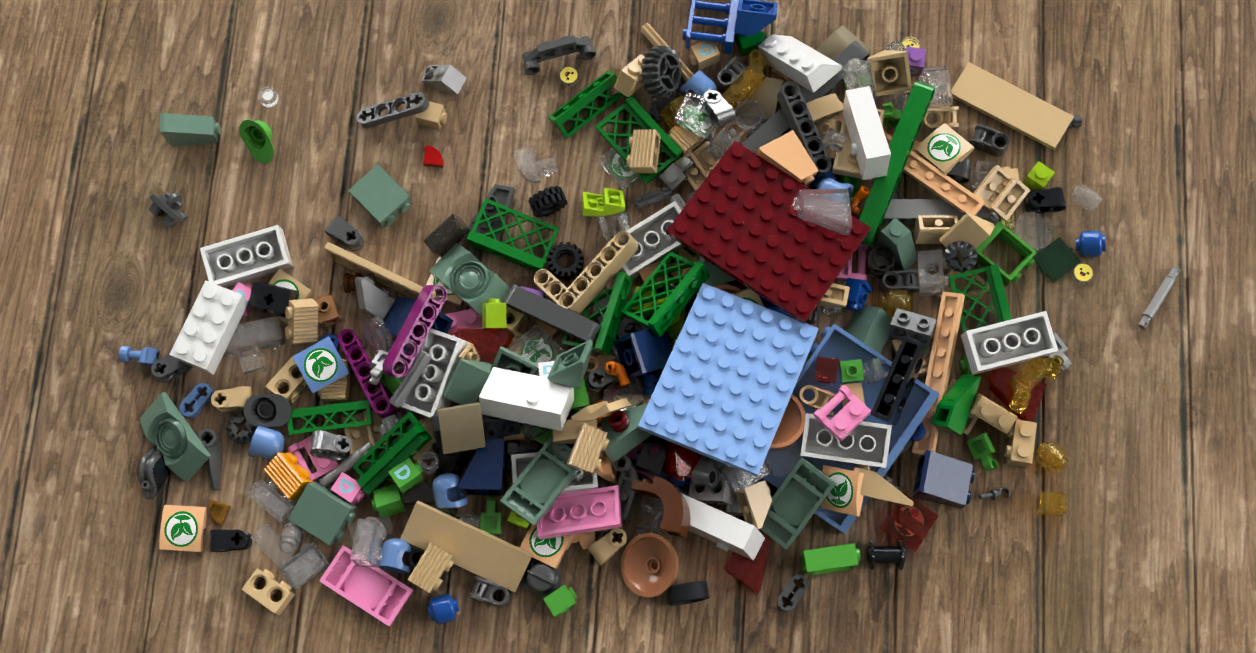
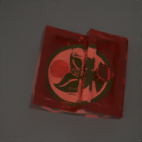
M902 492L914 502L913 506L895 503L880 529L895 539L902 540L904 545L916 552L939 515Z

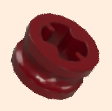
M623 411L612 413L608 419L610 426L615 432H623L630 424L628 417Z

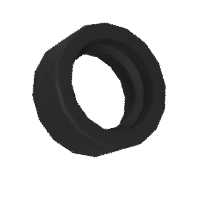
M706 581L683 583L672 586L667 590L671 606L695 603L710 598Z

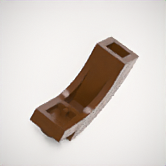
M658 476L654 477L653 482L646 479L641 481L633 480L631 489L638 495L662 500L664 515L660 529L667 535L686 539L690 527V510L684 496L670 482Z

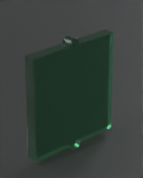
M1060 237L1033 257L1036 264L1041 268L1040 271L1044 272L1053 283L1081 263L1072 252V248H1069Z

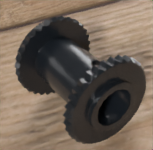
M869 540L867 546L869 568L873 570L874 563H898L899 569L902 570L905 563L903 541L898 540L897 546H874L873 540Z

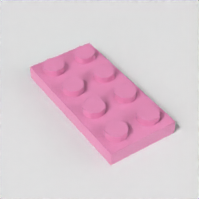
M615 485L560 494L551 509L537 523V537L539 539H547L622 527L619 486Z

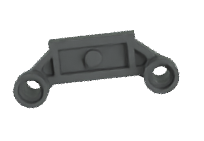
M573 35L564 36L551 42L545 41L536 45L537 48L533 51L525 52L522 55L525 73L527 75H534L540 71L539 62L575 52H580L583 60H590L596 56L594 46L591 45L588 36L576 38Z
M623 455L613 462L614 469L621 473L617 485L620 488L622 522L625 520L630 521L638 496L631 489L633 480L641 481L638 479L634 460ZM613 529L600 530L598 532L606 533Z

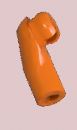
M609 361L605 364V371L617 377L621 387L631 384L623 365L614 361Z

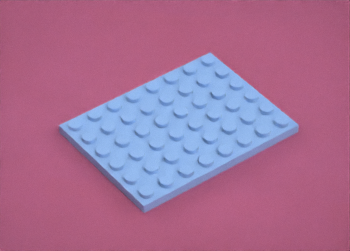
M702 283L639 422L638 429L758 477L819 328L807 323L802 324L794 318Z

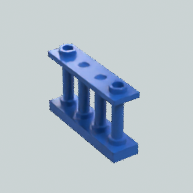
M692 0L688 28L683 30L682 40L686 41L685 49H689L690 40L693 39L721 43V45H725L724 53L732 54L739 0H731V3L727 2V4ZM695 8L726 12V14H729V18L724 20L694 16ZM693 24L723 27L724 30H727V33L718 35L693 32L692 27Z

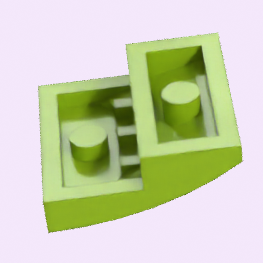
M603 188L602 195L588 192L582 193L581 202L584 216H608L625 211L624 194L621 190Z

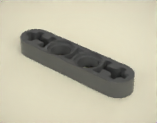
M421 92L413 93L363 108L358 112L356 119L365 128L374 127L424 112L429 107V99ZM401 104H405L404 110L398 112V107ZM384 109H388L387 114L380 117L381 112Z

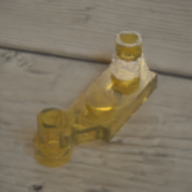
M759 50L751 51L750 64L732 85L721 94L731 106L737 105L740 107L765 79L763 69L766 67L767 61Z
M1055 355L1052 358L1030 360L1009 382L1013 385L1014 397L1010 401V408L1014 412L1023 413L1029 405L1028 401L1031 398L1030 391L1045 376L1049 379L1058 377L1064 364L1063 358Z

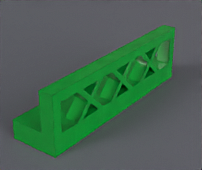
M606 71L548 116L550 122L558 127L565 139H568L624 95L621 92L609 95V89L616 83L617 75ZM603 96L602 105L594 107L595 98ZM582 108H589L588 114L584 119L578 118ZM568 119L573 120L572 128L566 132L562 124Z
M369 400L292 409L291 417L288 421L289 435L312 433L317 430L328 431L373 425L371 409L373 408ZM366 410L367 421L358 422L353 418L356 412ZM340 414L348 416L343 424H337L332 419L335 415ZM324 416L328 419L321 427H317L312 423L315 417ZM304 419L307 422L302 429L294 430L293 420Z
M408 412L352 466L360 475L356 482L361 488L365 487L419 434L427 431L412 412ZM410 420L414 427L408 432H404L405 423ZM400 435V440L393 446H390L391 436ZM379 448L386 449V453L379 460L376 459L377 450ZM364 462H372L371 468L366 472L361 468Z
M411 423L404 429V432H408L414 425ZM426 431L419 434L363 488L364 492L370 495L374 490L380 489L391 479L388 471L407 458L412 459L432 439L429 433ZM400 435L390 443V446H393L400 440ZM386 449L377 455L376 459L379 460L386 453ZM372 462L363 469L365 472L371 468Z

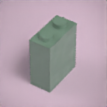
M378 164L348 190L352 198L383 229L386 226H391L396 221V217L401 213L407 212L413 203L410 196Z
M314 481L306 485L288 520L326 544L332 545L337 542L339 543L345 535L344 529L347 524L349 525L355 517L354 511L357 507Z

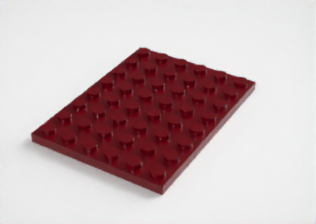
M734 141L667 229L666 234L802 324H805L867 236L871 227L737 141Z

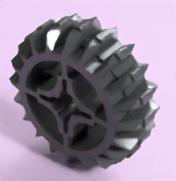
M661 45L648 49V52L644 54L645 58L642 59L643 66L640 67L642 69V83L645 84L644 90H648V95H652L656 99H667L675 96L676 92H679V86H681L680 80L683 79L681 76L683 70L680 67L682 63L679 62V56L676 55L675 50L667 46Z

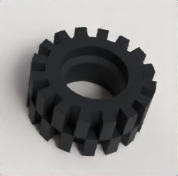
M551 186L549 189L544 188L543 191H538L537 194H533V197H530L528 200L533 214L537 218L539 216L541 218L544 215L547 217L549 214H555L556 211L559 212L561 208L567 205L563 190L558 186Z
M560 242L559 246L557 244L554 245V249H550V254L547 257L550 272L555 277L557 276L559 280H562V278L565 281H569L568 278L575 279V276H579L581 274L580 271H583L584 257L581 249L577 248L574 243L570 245V242H566V244ZM562 255H570L574 262L569 268H563L558 264L559 258Z

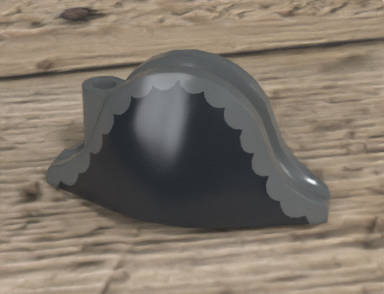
M156 445L144 455L137 468L138 481L146 499L155 498L169 473V468L165 465L163 454Z

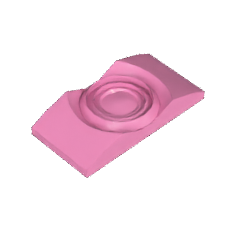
M344 545L319 580L389 627L414 591Z

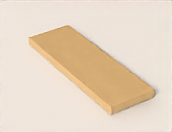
M968 62L949 93V96L1052 150H1055L1074 118L1069 113Z
M327 242L324 247L332 261L357 273H362L363 276H367L414 300H417L421 290L424 288L332 243ZM435 292L432 293V297L434 299L436 296Z
M420 501L416 502L400 538L423 550H426L431 542L451 554L455 565L513 592H516L533 555Z

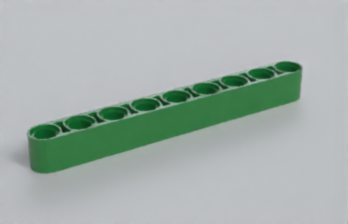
M918 81L914 83L889 144L891 157L887 176L876 177L859 218L861 222L871 227L861 244L870 247L874 244L935 92V87Z

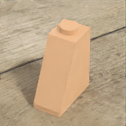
M793 130L765 144L756 152L757 155L804 185H808L815 180L814 176L817 174L818 169Z

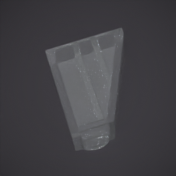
M848 189L799 190L797 197L793 199V208L797 210L798 218L843 235H849L852 229V218Z

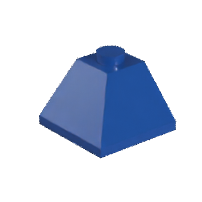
M739 0L734 33H738L742 37L757 34L776 20L778 3L759 0Z

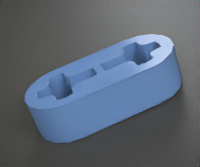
M206 383L196 385L179 406L180 413L191 419L198 416L211 401V396L214 393L212 387ZM200 390H206L207 396H201ZM186 406H192L193 412H187Z

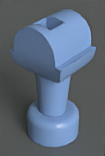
M121 346L118 358L120 362H129L133 359L138 360L141 365L151 367L158 360L160 350L145 347L142 351H132V348L129 346Z

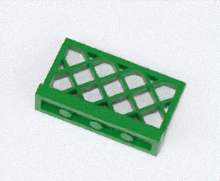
M630 96L625 99L623 105L597 124L595 129L626 163L627 156L631 152L629 146V138L633 137L631 126H640L643 130H657L661 136V150H659V154H666L669 160L665 163H658L657 173H651L648 177L643 173H636L645 184H648L672 163L682 157V150L641 105ZM624 110L630 115L629 121H618V115ZM607 124H615L614 133H606L602 128ZM617 125H629L628 134H617ZM616 138H628L627 147H618Z
M485 198L471 232H469L467 237V244L537 272L544 268L559 228ZM487 205L494 207L498 214L487 218L485 213ZM507 214L514 215L516 222L506 226L502 216ZM500 218L503 227L493 231L489 221ZM527 221L531 222L535 229L524 233L521 224ZM487 223L490 232L480 234L476 230L478 225ZM518 225L522 235L511 238L508 229ZM544 229L553 231L552 237L543 241L539 231ZM505 230L509 240L504 242L497 241L495 234ZM537 233L540 242L530 246L526 236ZM524 238L527 247L521 250L517 249L513 241ZM542 245L545 251L542 259L534 256L533 248Z
M670 251L620 312L627 318L651 329L655 335L661 337L710 274L704 263L699 261L694 263ZM672 259L677 261L676 266L667 268ZM691 267L687 274L682 275V269ZM678 271L679 276L669 279V273ZM665 275L664 281L655 283L657 277ZM679 282L675 289L670 290V284ZM666 286V292L656 294L657 288ZM652 290V296L643 298V294L646 291ZM667 297L663 304L657 305V300ZM653 301L654 307L644 309L643 304ZM640 305V311L629 312L633 307ZM654 313L649 321L645 320V315Z
M998 264L948 276L952 293H957L958 291L974 301L968 311L962 309L966 313L964 318L963 314H961L960 326L962 333L970 330L965 326V321L969 315L979 321L975 329L979 328L981 323L987 326L990 325L983 321L989 310L997 315L995 324L1012 320ZM985 271L987 281L984 286L973 281L977 273ZM972 274H973V276H972L971 279H969V278L966 277V276H968V275H972ZM963 277L969 281L963 292L955 287L954 279ZM971 283L981 288L976 299L966 294ZM988 283H989L990 290L986 289V286L988 285ZM984 290L992 295V301L989 306L978 301ZM976 303L987 308L981 319L971 314ZM993 303H994L995 310L991 309V306L993 305Z
M624 272L615 274L612 278L616 279L614 286L608 290L605 286L603 288L605 292L595 297L582 311L587 319L594 320L602 315L601 328L597 334L595 346L592 345L591 351L600 352L606 356H610L613 341L622 318L620 311L626 305L633 280ZM608 296V305L601 308L598 301ZM596 304L598 311L589 316L587 309ZM564 334L561 343L564 346L576 347L582 344V341L578 339L574 342L569 341L571 336Z

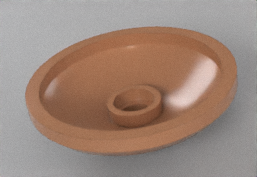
M793 394L769 449H782L792 445L800 438L804 431L805 410L801 402Z
M643 533L628 543L621 559V572L628 588L642 597H657L665 593L672 586L678 572V557L675 548L667 538L656 533Z

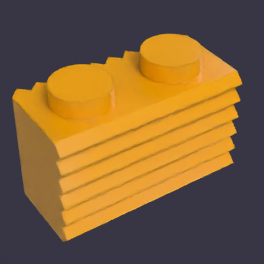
M279 452L269 465L266 466L264 472L288 500H298L306 485L313 482V480L309 477L310 473L298 465V460L293 454Z

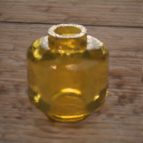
M889 289L886 295H882L881 306L885 307V312L890 315H894L897 308L910 312L912 296H909L907 290Z
M1054 441L1047 444L1042 443L1036 450L1038 453L1036 461L1048 472H1060L1069 461L1067 459V452Z

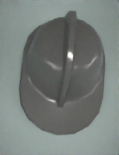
M257 394L247 399L243 412L246 420L253 426L278 427L283 426L289 421L292 409L287 398L282 395Z
M532 557L519 586L538 596L546 597L560 588L562 582L561 574L558 568L555 569Z

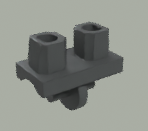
M167 192L165 196H157L153 193L150 196L153 202L148 210L156 216H160L163 211L167 213L162 220L167 227L173 228L179 221L185 222L188 218L180 210L183 204L180 203L182 196L179 193L170 194Z

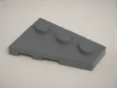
M495 184L486 198L511 208L516 190L514 187ZM487 205L485 209L487 218L498 214L494 207ZM478 213L472 218L467 230H464L461 234L462 238L467 239ZM509 214L502 216L505 224L507 223ZM500 218L489 221L493 231L503 227ZM487 223L478 225L476 232L480 234L490 232ZM504 231L495 234L497 241H502Z

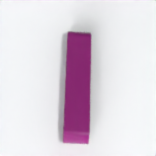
M426 285L421 290L383 362L382 368L386 375L400 378L408 373L447 298V291L443 286ZM435 290L436 296L433 299L432 293ZM424 308L426 309L425 317L423 316ZM416 326L417 332H416V334L414 335V334H413V329H414V327ZM406 345L407 351L404 354L403 348ZM395 363H397L398 367L396 372H394Z
M351 329L342 330L338 335V341L373 410L382 419L394 415L396 409L389 402L391 398L384 384L381 381L377 385L369 383L372 377L370 374L363 377L366 371H372V368H370L372 361L361 339ZM349 338H353L352 342L346 344ZM362 354L360 359L355 360L357 355ZM379 387L378 392L372 394V390ZM388 404L387 409L380 411L383 405Z

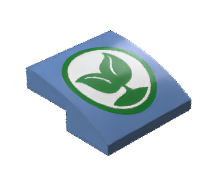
M329 336L292 356L312 393L349 374Z

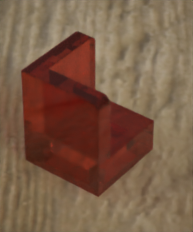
M818 356L813 381L834 385L839 358L835 357L832 359Z

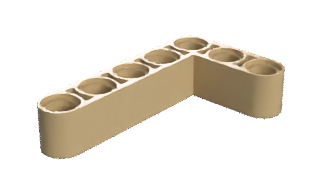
M618 232L568 288L546 269H540L535 273L534 282L558 305L580 314L636 253L638 242L629 232Z

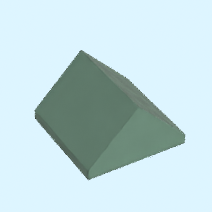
M863 305L862 310L855 312L846 332L881 354L890 336L892 318L880 307Z
M590 339L557 355L547 377L549 381L579 389L588 368L593 341Z
M501 346L491 370L493 367L536 375L539 365Z
M460 359L443 396L460 405L476 403L489 377L492 365L486 362Z

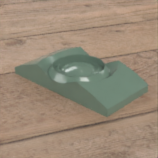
M458 243L429 270L436 279L481 317L482 303H488V299L499 298L500 302H504L510 290V287L496 273L488 269L471 252Z
M162 392L140 417L141 426L146 438L162 452L165 465L185 482L189 481L211 457L208 450L166 392Z
M551 435L500 502L535 526L547 514L558 496L572 482L579 471L566 465L572 449L564 443H553Z
M802 457L772 497L771 505L760 530L787 550L827 498L836 482Z

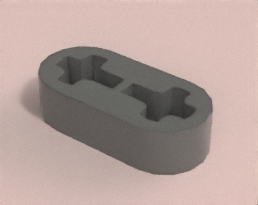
M797 574L789 580L777 599V605L780 610L789 612L796 607L808 588V580L805 576ZM801 579L804 588H799L796 593L792 590L795 587L793 581ZM789 594H792L793 597L790 600L792 606L783 607L782 597L786 599Z

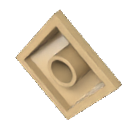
M884 50L867 58L873 97L912 90L907 51Z
M967 212L939 240L946 248L955 241H965L976 249L991 235L995 226L993 223ZM960 250L956 256L961 262L966 258L961 255Z

